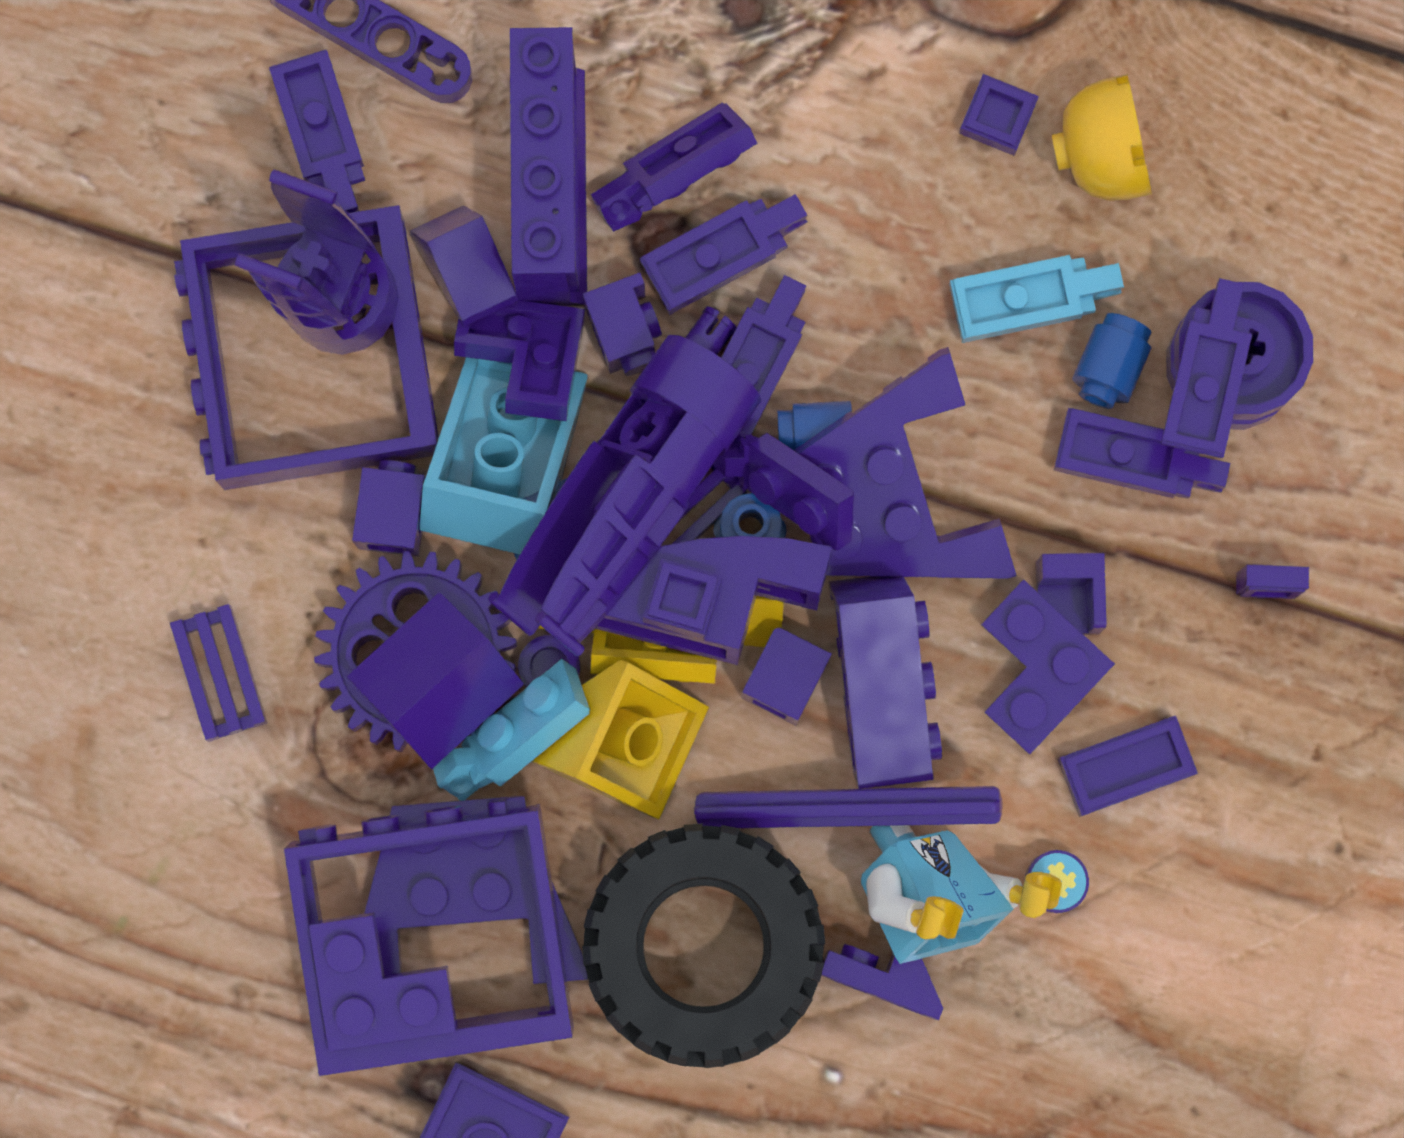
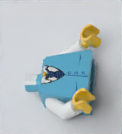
M909 825L872 826L870 829V834L882 851V854L864 871L861 877V885L868 898L869 914L875 922L880 923L899 964L978 944L1018 904H1020V912L1030 918L1039 917L1047 909H1053L1058 905L1062 882L1059 878L1044 872H1032L1025 876L1024 886L1022 887L1021 881L1017 878L989 873L978 864L958 837L948 830L916 837Z

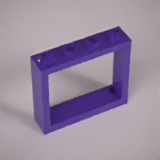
M399 205L353 212L350 215L361 226L372 243L380 242L383 260L395 276L399 298L393 327L410 436L239 464L210 269L235 265L239 253L259 261L283 258L290 246L301 239L305 227L291 222L180 240L183 260L174 261L176 269L174 278L179 297L188 296L192 318L182 320V332L188 356L197 355L200 378L191 379V393L197 416L206 415L209 438L201 439L199 442L200 454L204 459L206 475L215 474L216 482L224 490L377 466L381 460L401 462L433 456L439 434L405 220Z
M524 796L507 797L488 801V812L464 816L462 806L441 807L424 811L425 822L400 825L399 815L381 816L361 821L362 831L337 835L336 825L310 827L299 830V841H292L284 848L319 1076L573 1037L574 1023L540 804L526 806ZM523 829L550 1005L456 1019L458 1028L456 1033L328 1052L309 924L311 922L322 920L313 861Z

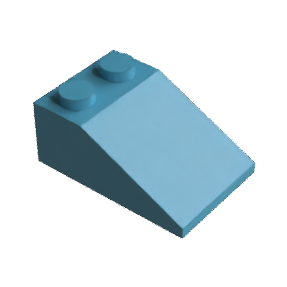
M466 357L423 484L419 530L520 554L557 495L571 447L588 374L575 372L567 421L505 413V397L512 364ZM539 491L536 502L523 499Z

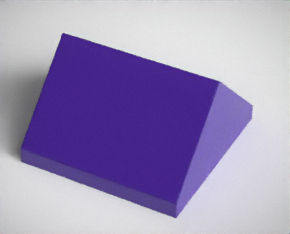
M440 592L431 598L346 676L430 769H433L524 685L487 637Z

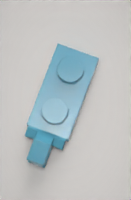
M1070 255L956 278L950 280L949 287L961 342L966 343L1081 319L1084 315L1095 313L1094 300L1121 294L1124 284L1119 263L1087 269L1084 258L1071 259Z
M563 659L559 660L543 675L534 679L526 689L496 714L488 717L476 729L474 735L465 738L461 744L462 748L453 749L433 768L437 785L457 797L460 801L466 800L479 788L492 782L501 787L589 715L590 708L576 668Z

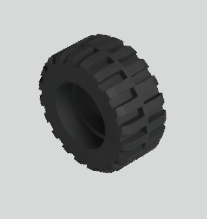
M703 823L688 824L682 828L670 831L663 830L649 836L646 841L635 848L631 847L618 858L615 866L607 875H604L595 890L596 894L590 908L587 910L585 918L584 944L582 946L583 964L589 981L588 985L595 1002L598 1003L608 1022L618 1033L630 1041L633 1046L648 1055L671 1064L684 1067H724L725 1065L753 1058L772 1045L777 1044L791 1032L790 1030L804 1016L813 1001L812 997L818 982L821 980L823 971L824 925L821 924L817 908L819 905L812 889H809L800 875V870L789 858L786 859L773 848L774 845L759 836L756 838L743 833L739 828L721 825V827L703 826ZM696 886L716 887L736 895L748 905L756 916L763 936V957L759 970L751 984L732 1000L714 1006L688 1005L666 994L652 978L644 956V936L649 920L655 910L673 894Z

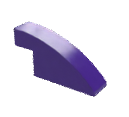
M756 536L702 538L660 546L644 569L595 629L738 665L756 596L817 611L830 564L832 547L789 538ZM661 558L722 575V584L704 641L643 623V615Z

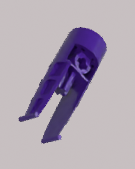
M273 169L269 182H271L274 196L287 217L293 223L304 226L305 230L301 239L290 246L278 267L240 253L236 258L235 266L249 272L253 281L277 314L305 342L320 351L341 355L365 350L384 336L395 319L399 295L394 274L377 252L361 226L356 223L350 213L343 210L339 203L336 202L337 192ZM365 254L371 260L368 264L361 261ZM378 284L376 296L369 294L370 286ZM369 310L367 315L362 320L356 323V321L364 315L365 311ZM343 326L344 329L335 331L333 327Z
M668 335L630 388L631 396L598 443L593 441L555 496L512 567L500 594L494 591L488 597V601L528 636L533 635L541 625L575 656H580L584 652L585 648L580 643L598 626L651 560L690 505L688 499L719 455L722 456L727 452L762 401L755 387L732 365L700 344L679 335Z

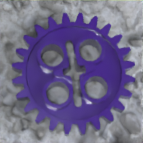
M404 551L400 569L393 570L384 556L379 557L380 575L372 578L363 569L358 568L356 574L361 588L355 592L348 587L339 585L336 589L346 602L343 609L335 607H324L323 612L336 623L334 630L316 631L315 634L318 640L331 645V651L314 657V662L318 666L333 669V674L324 678L319 685L324 691L340 689L342 692L331 705L332 710L335 713H340L353 708L355 712L350 718L348 727L354 732L370 722L372 724L370 732V742L372 744L378 745L388 732L393 733L394 749L397 752H403L407 745L405 740L346 678L358 666L356 659L361 646L366 642H384L389 638L388 635L373 624L375 616H383L399 629L404 623L398 620L396 610L402 598L414 593L425 596L429 601L440 592L487 637L500 655L501 652L517 647L515 638L499 636L498 631L505 628L512 621L503 613L491 615L490 610L495 606L488 601V597L492 592L482 596L477 594L482 585L483 576L477 572L463 582L460 580L462 563L456 558L449 564L445 572L440 571L438 556L435 552L431 551L423 567H416L410 551ZM505 660L508 663V665L512 668V670L516 673L515 664L511 663L508 660ZM476 729L470 735H474L476 733Z

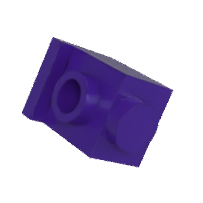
M641 273L583 293L584 307L610 374L622 369L626 376L641 373L656 353L653 339L662 336L659 322L650 301L639 305L638 300L645 297V283Z

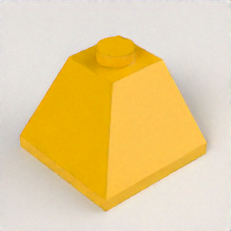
M619 660L582 685L590 708V714L532 760V762L578 785L659 820L709 706L629 662Z

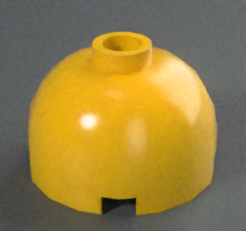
M1128 74L1103 79L1085 86L1071 97L1063 111V132L1052 134L1059 171L1071 168L1078 187L1090 196L1099 199L1115 201L1152 195Z

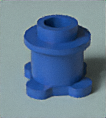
M753 493L739 495L729 501L722 511L721 517L714 523L713 533L715 538L733 536L785 538L787 528L785 522L780 517L779 511L759 501ZM748 517L756 518L761 523L762 529L755 534H747L741 530L739 523Z

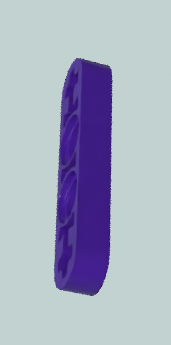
M270 0L281 12L433 101L453 103L462 99L471 87V64L462 49L380 0H352L359 7L358 17L353 24L339 28L331 25L325 16L328 6L335 0H315L312 12L307 11L312 6L310 0ZM397 28L409 35L410 46L399 57L389 58L383 56L377 50L376 43L379 36L388 29ZM423 44L429 46L425 50L427 60L435 65L445 67L449 61L455 62L454 68L459 78L456 82L445 79L440 86L435 84V76L432 69L418 61ZM418 61L416 71L414 73L409 71V69H411L412 66Z

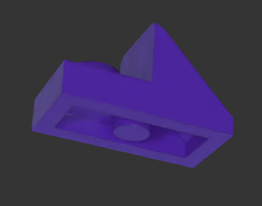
M848 944L843 945L840 954L830 950L826 951L823 959L822 977L930 1019H940L943 1006L922 959L899 964L894 953H892L886 972L875 968L879 959L878 956Z

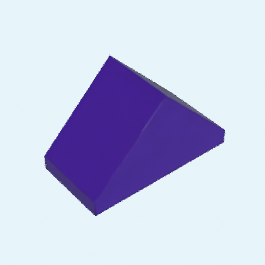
M463 205L409 231L411 239L463 327L518 301L514 286L482 215Z

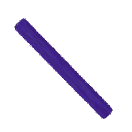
M995 786L701 792L696 796L694 814L697 824L703 823V826L718 827L726 825L734 828L996 824L1001 820L1003 801L999 788Z

